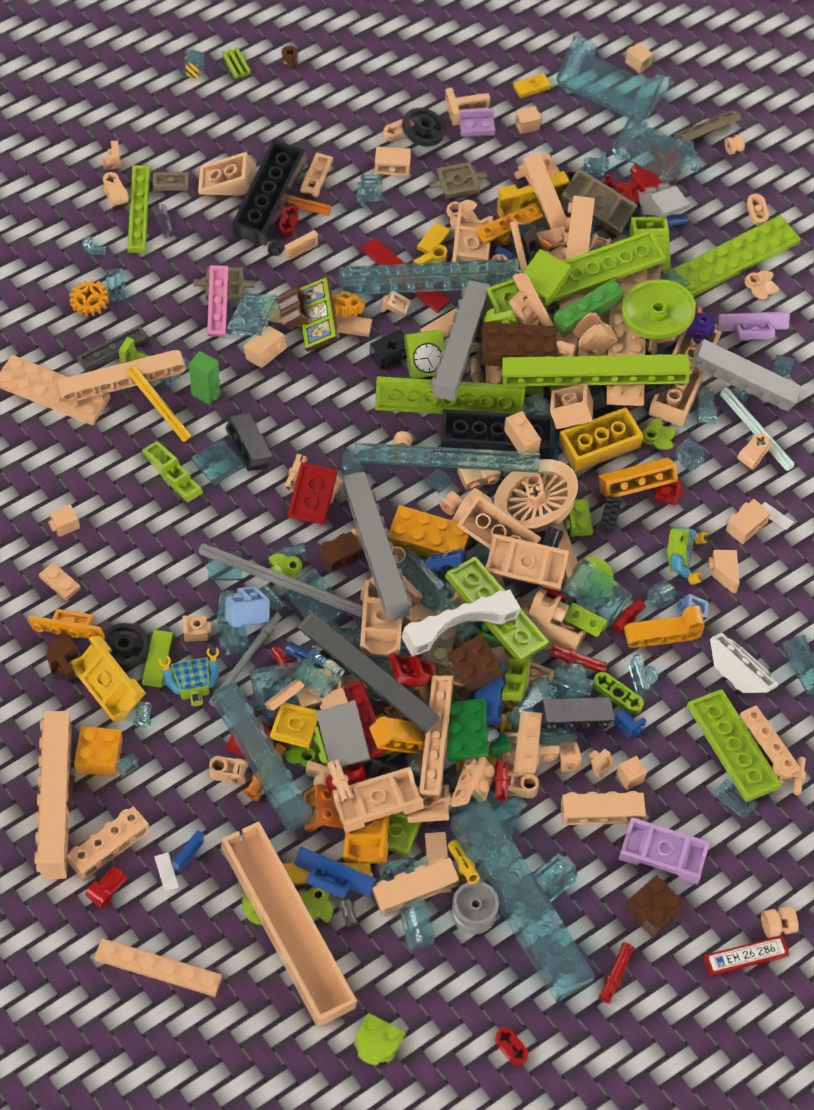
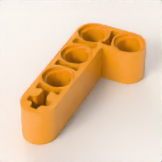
M690 606L684 609L680 617L634 622L627 624L624 627L628 647L638 648L696 640L702 636L705 624L701 608L699 606Z

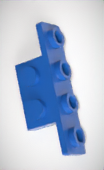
M304 847L299 848L294 862L295 866L310 872L306 883L343 899L350 889L369 897L376 881L372 876Z

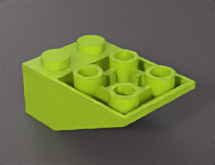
M632 217L629 228L630 237L651 230L666 258L661 267V272L670 271L671 261L667 217Z

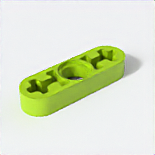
M599 672L595 675L593 681L595 690L607 698L610 697L612 702L629 714L636 715L642 711L644 701L639 695L608 673ZM603 679L606 681V683L599 684V681ZM619 689L623 692L624 695L622 697H616L614 696L613 691ZM631 703H638L637 706L631 707Z

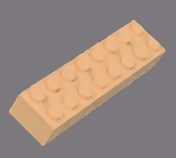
M44 711V719H40L42 737L39 739L41 750L39 768L41 775H38L40 794H37L39 813L36 814L38 832H36L37 851H35V864H37V872L41 873L42 879H67L69 811L66 802L69 799L72 726L69 711Z

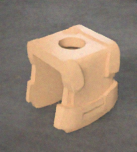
M588 313L573 328L574 336L580 338L578 341L579 348L593 351L596 356H602L618 339L609 324L602 322L596 313Z

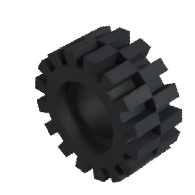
M607 496L599 525L600 529L614 532L623 499Z

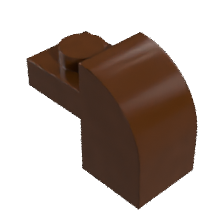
M65 633L49 645L47 649L48 665L51 673L57 670L60 677H65L69 683L75 680L74 669L68 662L78 657L77 647Z

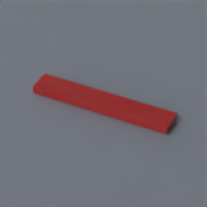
M373 238L362 247L363 253L436 313H439L450 304V299L377 239Z

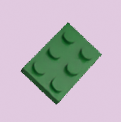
M485 698L451 702L447 735L448 760L455 761L489 757L487 705Z

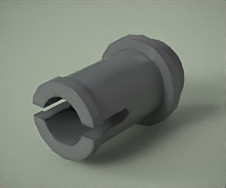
M351 899L340 901L338 909L342 911L345 927H352L354 923L357 925L359 922L353 908L354 902Z

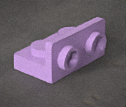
M461 109L459 123L461 137L495 135L494 109Z

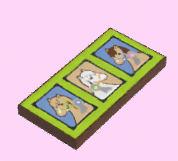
M326 276L300 287L305 293L306 307L309 314V320L301 324L305 350L310 352L339 340L330 278Z

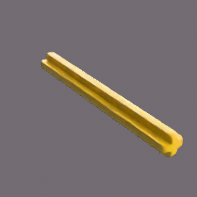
M131 366L127 370L128 375L183 442L189 440L191 434L137 367Z

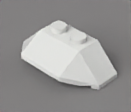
M722 632L710 639L714 667L719 670L723 677L731 681L736 689L743 693L769 692L778 687L779 684L771 673L732 639L726 638V635Z

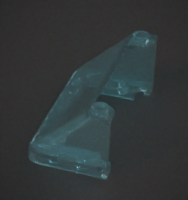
M574 36L556 78L558 85L638 122L647 120L669 88L673 77L657 73L654 78H646L644 80L594 57L596 52L595 43L585 37Z

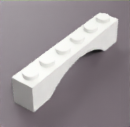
M510 589L504 592L498 591L490 597H481L470 604L464 603L454 610H445L440 615L428 616L423 621L417 623L411 622L404 627L401 637L411 656H415L429 651L433 643L443 632L457 624L469 621H486L500 625L516 619L521 608Z

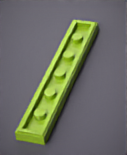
M132 165L128 253H146L150 166Z

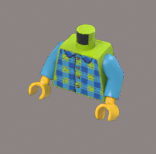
M687 527L671 529L667 547L670 572H677L684 578L688 577L691 585L701 583L698 578H701L702 574L699 571L691 573L690 562L694 541L698 545L707 543L703 537L708 536V533L696 534V531Z
M217 647L216 655H210V649H207V655L210 657L209 661L208 657L174 663L171 664L170 668L171 659L169 656L166 655L167 663L164 665L161 663V659L158 658V664L163 666L162 673L166 685L175 694H180L181 699H190L192 706L203 704L202 696L209 695V689L214 687L219 676L218 660H216L219 654Z

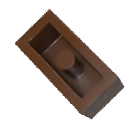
M352 531L346 534H340L336 539L323 542L318 546L317 557L328 574L361 559L362 547Z

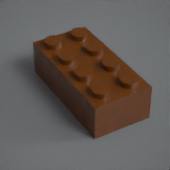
M483 322L480 333L481 365L502 366L503 357H557L556 326Z

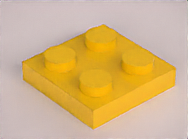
M286 702L282 703L273 725L270 739L310 748L315 733L314 728L318 725L316 714L318 710Z

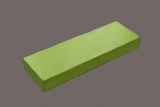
M153 630L142 685L162 688L164 679L162 673L163 666L158 664V658L161 659L163 665L167 663L166 655L169 656L173 632Z

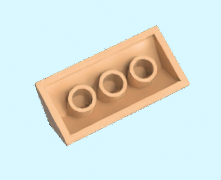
M479 494L457 524V527L489 549H491L493 534L536 544L541 540L540 536Z

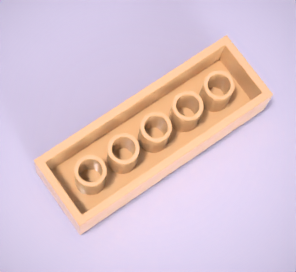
M687 330L681 333L672 355L689 354V384H676L674 387L654 395L649 410L650 416L661 418V420L681 427L686 422L706 374L705 371L691 365L696 348L703 340L686 336ZM714 330L713 336L709 335L707 341L718 345L721 331Z

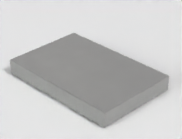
M355 700L316 711L329 762L333 761L335 763L334 760L339 759L341 767H346L371 759Z

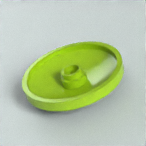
M650 280L638 284L626 294L622 303V317L626 326L633 333L641 337L654 340L669 339L683 333L690 327L695 318V300L690 291L679 283L669 280Z

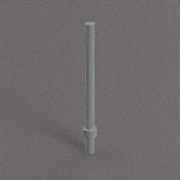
M275 613L270 621L263 625L260 629L261 633L208 701L211 706H215L267 636L270 637L274 632V627L282 618L280 614Z

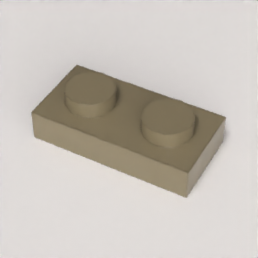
M188 172L153 173V191L188 190Z

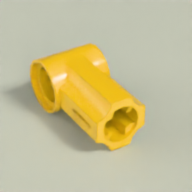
M435 245L431 252L413 260L412 263L415 271L421 275L435 267H444L447 264L446 247Z

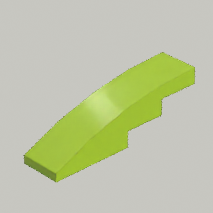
M158 441L142 450L154 468L187 503L203 493L202 488L191 479L190 473L179 464L178 459Z
M510 654L502 700H523L533 655L518 663Z

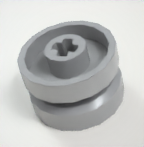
M478 881L475 884L467 882L461 885L455 892L451 911L456 926L463 932L473 935L488 931L496 921L499 907L498 895L491 886L484 882Z

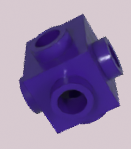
M695 312V318L687 329L686 336L697 340H708L709 335L713 336L716 325L713 324L714 317Z

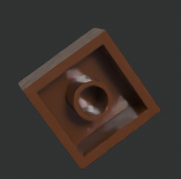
M482 634L447 654L470 694L505 674Z
M655 875L627 900L624 910L654 939L683 913L686 903L665 882Z

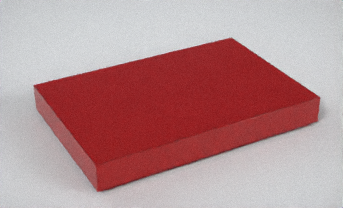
M301 462L287 517L325 526L338 470Z

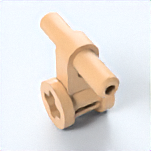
M798 757L797 760L801 768L800 771L787 778L782 777L774 764L772 767L776 776H780L778 779L781 783L785 779L795 781L793 789L795 795L801 794L802 783L806 777V772L804 771L806 759L804 757Z

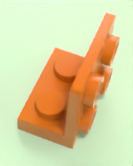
M316 784L304 792L305 831L312 832L322 825L344 830L333 794L331 795L327 786Z

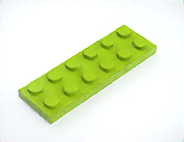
M476 556L446 572L445 578L468 604L475 602L481 597H490L498 591H505ZM521 609L516 619L500 625L483 621L518 663L547 647L549 644L547 638Z
M723 689L687 703V708L745 802L781 788V782Z

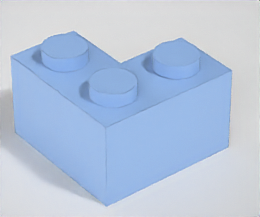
M256 586L237 588V596L226 597L225 619L233 627H243L246 624L261 625L263 622H269L270 600Z

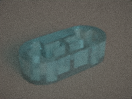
M408 857L385 864L381 868L380 879L381 881L387 880L388 882L395 879L394 877L400 873H412L418 867V863L415 859ZM406 864H409V866L412 867L411 872H409L408 869H405ZM389 870L390 873H393V877L389 878L386 875V871Z

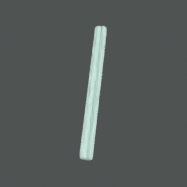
M727 387L724 388L720 393L721 397L755 435L764 433L768 436L771 444L769 452L786 471L792 469L795 464L733 392Z

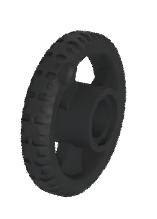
M421 107L414 108L405 114L402 121V129L405 136L416 145L431 147L440 143L444 138L446 131L445 123L434 111ZM418 116L416 125L409 126L410 118ZM434 122L437 124L439 130L433 129Z
M123 622L112 625L103 632L105 635L104 641L114 643L116 656L113 658L123 670L135 668L147 658L150 642L146 632L139 626ZM130 631L137 634L138 637L133 639L132 636L127 633L118 634V632ZM122 645H128V646L125 647V648H121V647H120V646H122ZM134 648L142 649L141 653L136 658L130 661H125V659H129L133 656L135 651Z

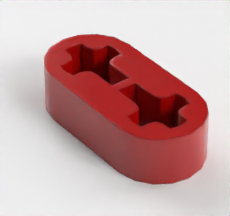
M287 206L282 212L279 222V233L283 237H290L295 232L299 219V210L295 206Z
M504 1027L499 1029L495 1036V1043L511 1064L515 1066L524 1065L528 1058L526 1047L510 1028ZM502 1034L504 1036H510L508 1041L511 1045H509L505 1040L500 1041ZM513 1048L517 1053H523L522 1059H520L519 1057H517L516 1059L514 1058L515 1052Z

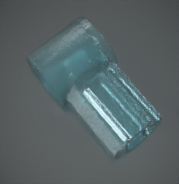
M710 388L698 390L697 423H716L717 407L714 405V391Z
M226 590L220 592L219 610L217 613L218 628L225 633L234 629L228 622L222 621L225 619L226 597L237 596V593Z

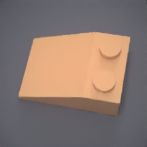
M244 152L200 166L198 193L200 195L228 196L247 194L256 175V164L248 153Z

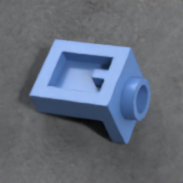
M691 594L679 600L677 604V617L682 616L684 609L690 606H699L703 620L707 619L708 601Z

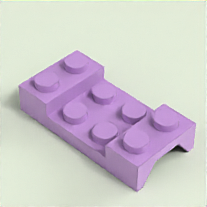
M631 817L619 860L635 865L642 863L677 874L679 875L678 879L698 885L710 842Z

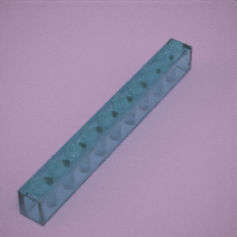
M518 259L339 267L340 291H350V294L390 293L392 290L397 293L463 290V287H467L469 280L490 284L491 287L511 280L513 275L519 274Z

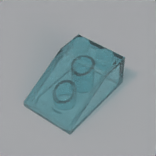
M585 559L582 560L561 589L586 610L607 620V624L610 627L633 596L597 565Z
M312 659L249 669L256 709H267L265 702L294 680L301 681L305 686L303 688L313 686L314 684L309 676V670L314 669ZM295 694L285 701L290 704L298 703Z

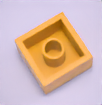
M81 726L74 761L76 773L117 777L123 743L121 730Z

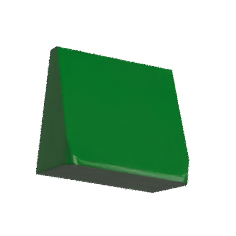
M501 733L500 738L490 743L488 749L492 757L511 751V744L505 734Z

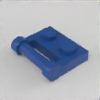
M458 549L433 554L425 561L427 569L433 568V571L444 569L446 565L458 567L461 561L466 558V552Z

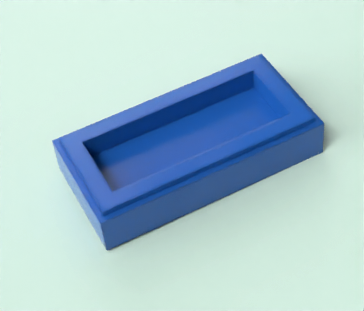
M197 830L173 860V867L177 872H182L203 845L204 835L201 831Z

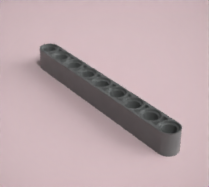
M310 612L297 626L304 635L359 680H362L364 684L423 732L428 733L440 719L435 711L314 613Z

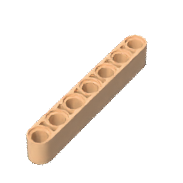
M173 350L61 379L57 386L62 401L70 403L136 386L137 384L127 373V370L133 365L137 367L148 382L179 375L186 370V366L181 352Z

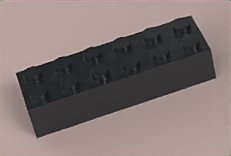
M272 140L232 222L234 236L264 246L267 245L307 162L305 149Z
M443 409L440 453L511 457L513 451L517 449L507 436L504 428L506 418L514 414ZM525 415L541 438L539 452L529 457L533 459H552L554 448V421L552 416Z

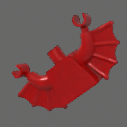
M657 143L655 148L649 145V155L653 157L654 165L649 163L641 168L634 164L629 170L633 174L632 181L616 183L613 181L612 175H606V181L603 180V183L610 188L615 187L614 190L635 204H640L639 193L644 192L646 188L659 187L660 183H669L671 185V182H677L676 178L681 173L679 168L681 160L677 158L676 150L660 155Z

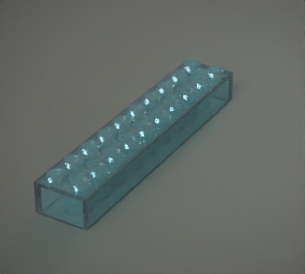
M485 800L453 817L450 828L469 859L474 862L475 869L482 881L491 886L497 893L499 909L555 1002L557 1003L591 984L595 978L594 972L489 801Z

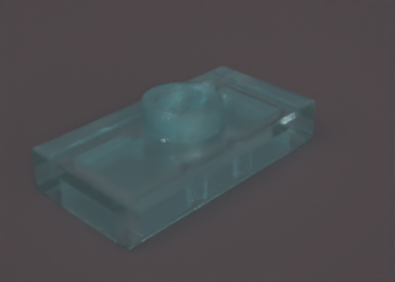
M777 355L772 372L789 380L794 359Z

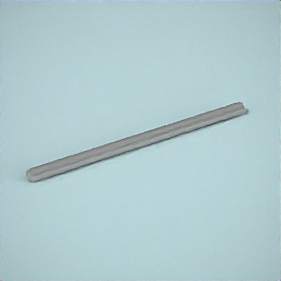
M201 544L199 548V554L362 618L363 606L212 546Z

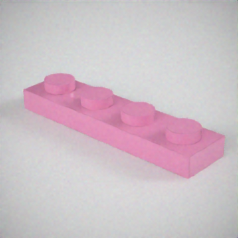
M210 265L208 336L226 337L228 266Z

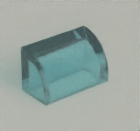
M425 900L416 901L404 906L399 913L409 951L433 946L434 935Z

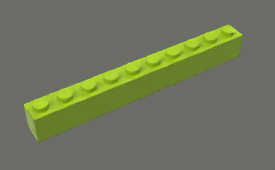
M689 354L503 357V385L568 386L584 383L588 385L689 384Z

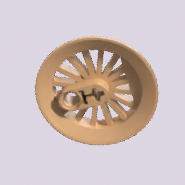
M552 459L532 461L512 471L501 482L495 494L494 505L532 532L547 530L548 526L554 527L568 516L577 495L578 480L574 471L561 461Z

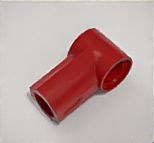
M362 762L346 766L343 770L344 775L348 777V785L367 780ZM330 775L324 780L328 791L332 795V791L337 788L333 786V778Z
M113 866L99 882L95 881L88 887L85 896L100 909H103L111 901L115 891L127 880V876L118 867Z

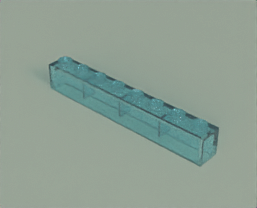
M236 682L214 690L212 696L213 704L287 832L289 833L309 824L313 810L310 804L306 803L303 799L300 787H296L292 773L285 768L282 756L275 751L272 739L265 734L264 726L254 715L252 705L247 703L242 688H239Z

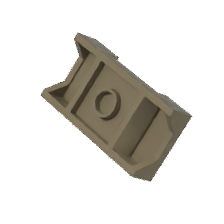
M578 168L559 198V201L569 206V202L573 203V196L595 198L592 218L605 225L603 229L616 237L620 235L638 206L580 168Z

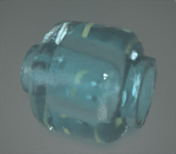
M659 581L652 585L647 592L648 602L658 609L670 605L676 598L674 586L667 581Z

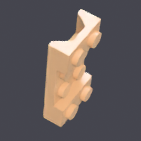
M458 211L450 277L485 282L490 242L484 244L477 235L476 229L492 222L493 216H488L483 220L469 219L462 211Z
M493 534L485 568L493 576L512 578L560 591L569 551Z
M365 580L359 651L366 656L389 658L391 652L400 653L402 618L386 620L376 587L369 580Z
M411 767L349 785L354 797L350 801L346 799V802H341L337 789L332 791L345 833L365 827L366 822L403 811L405 815L424 809L423 799L417 790Z

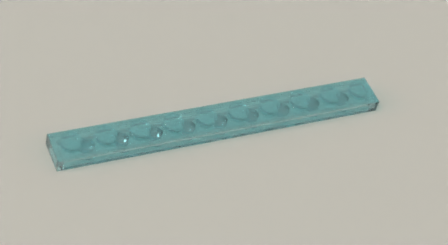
M355 443L352 461L354 463L538 473L540 453Z

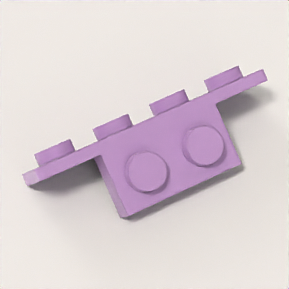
M790 313L719 314L717 329L721 332L736 331L739 340H768L769 338H775V330L789 328Z

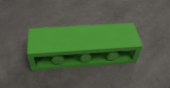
M613 278L555 313L553 324L564 338L574 332L573 328L588 313H596L600 316L620 304L623 300L624 290Z

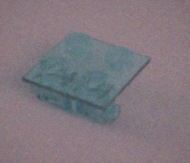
M489 789L486 800L480 805L474 825L512 838L525 802L510 796L504 802H499V796V800L496 801L494 798L495 791Z

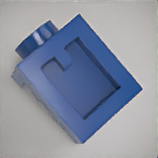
M620 710L615 715L613 723L631 739L633 736H639L643 733L646 719L643 717L635 723L629 714Z

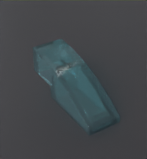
M805 635L783 642L788 659L801 685L808 695L814 694V652L811 653Z

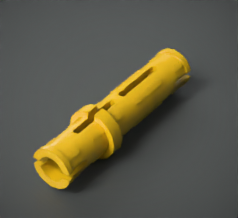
M452 840L448 844V849L457 862L460 873L466 877L469 884L477 883L480 876L475 870L474 862L468 858L460 842Z

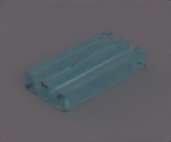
M123 269L105 270L109 303H112V300H116V302H120L119 300L122 299L123 302L127 301ZM110 274H113L115 295H111ZM116 274H120L122 287L121 295H119Z
M727 778L713 793V795L744 820L758 805L755 800L747 802L750 807L742 802L740 798L743 799L735 784ZM725 786H727V787H728L730 790H732L735 794H732L729 790H727V789L725 788Z

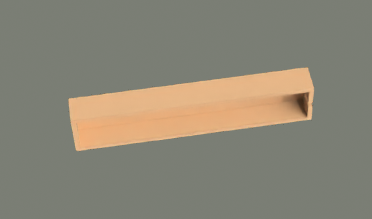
M258 821L242 829L243 841L241 842L239 831L222 838L221 848L317 1028L354 1010L357 1000L260 822Z

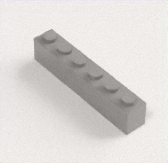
M705 339L697 346L691 365L699 370L722 379L730 385L745 390L747 393L753 394L763 401L774 404L786 411H789L796 404L801 389L800 385Z

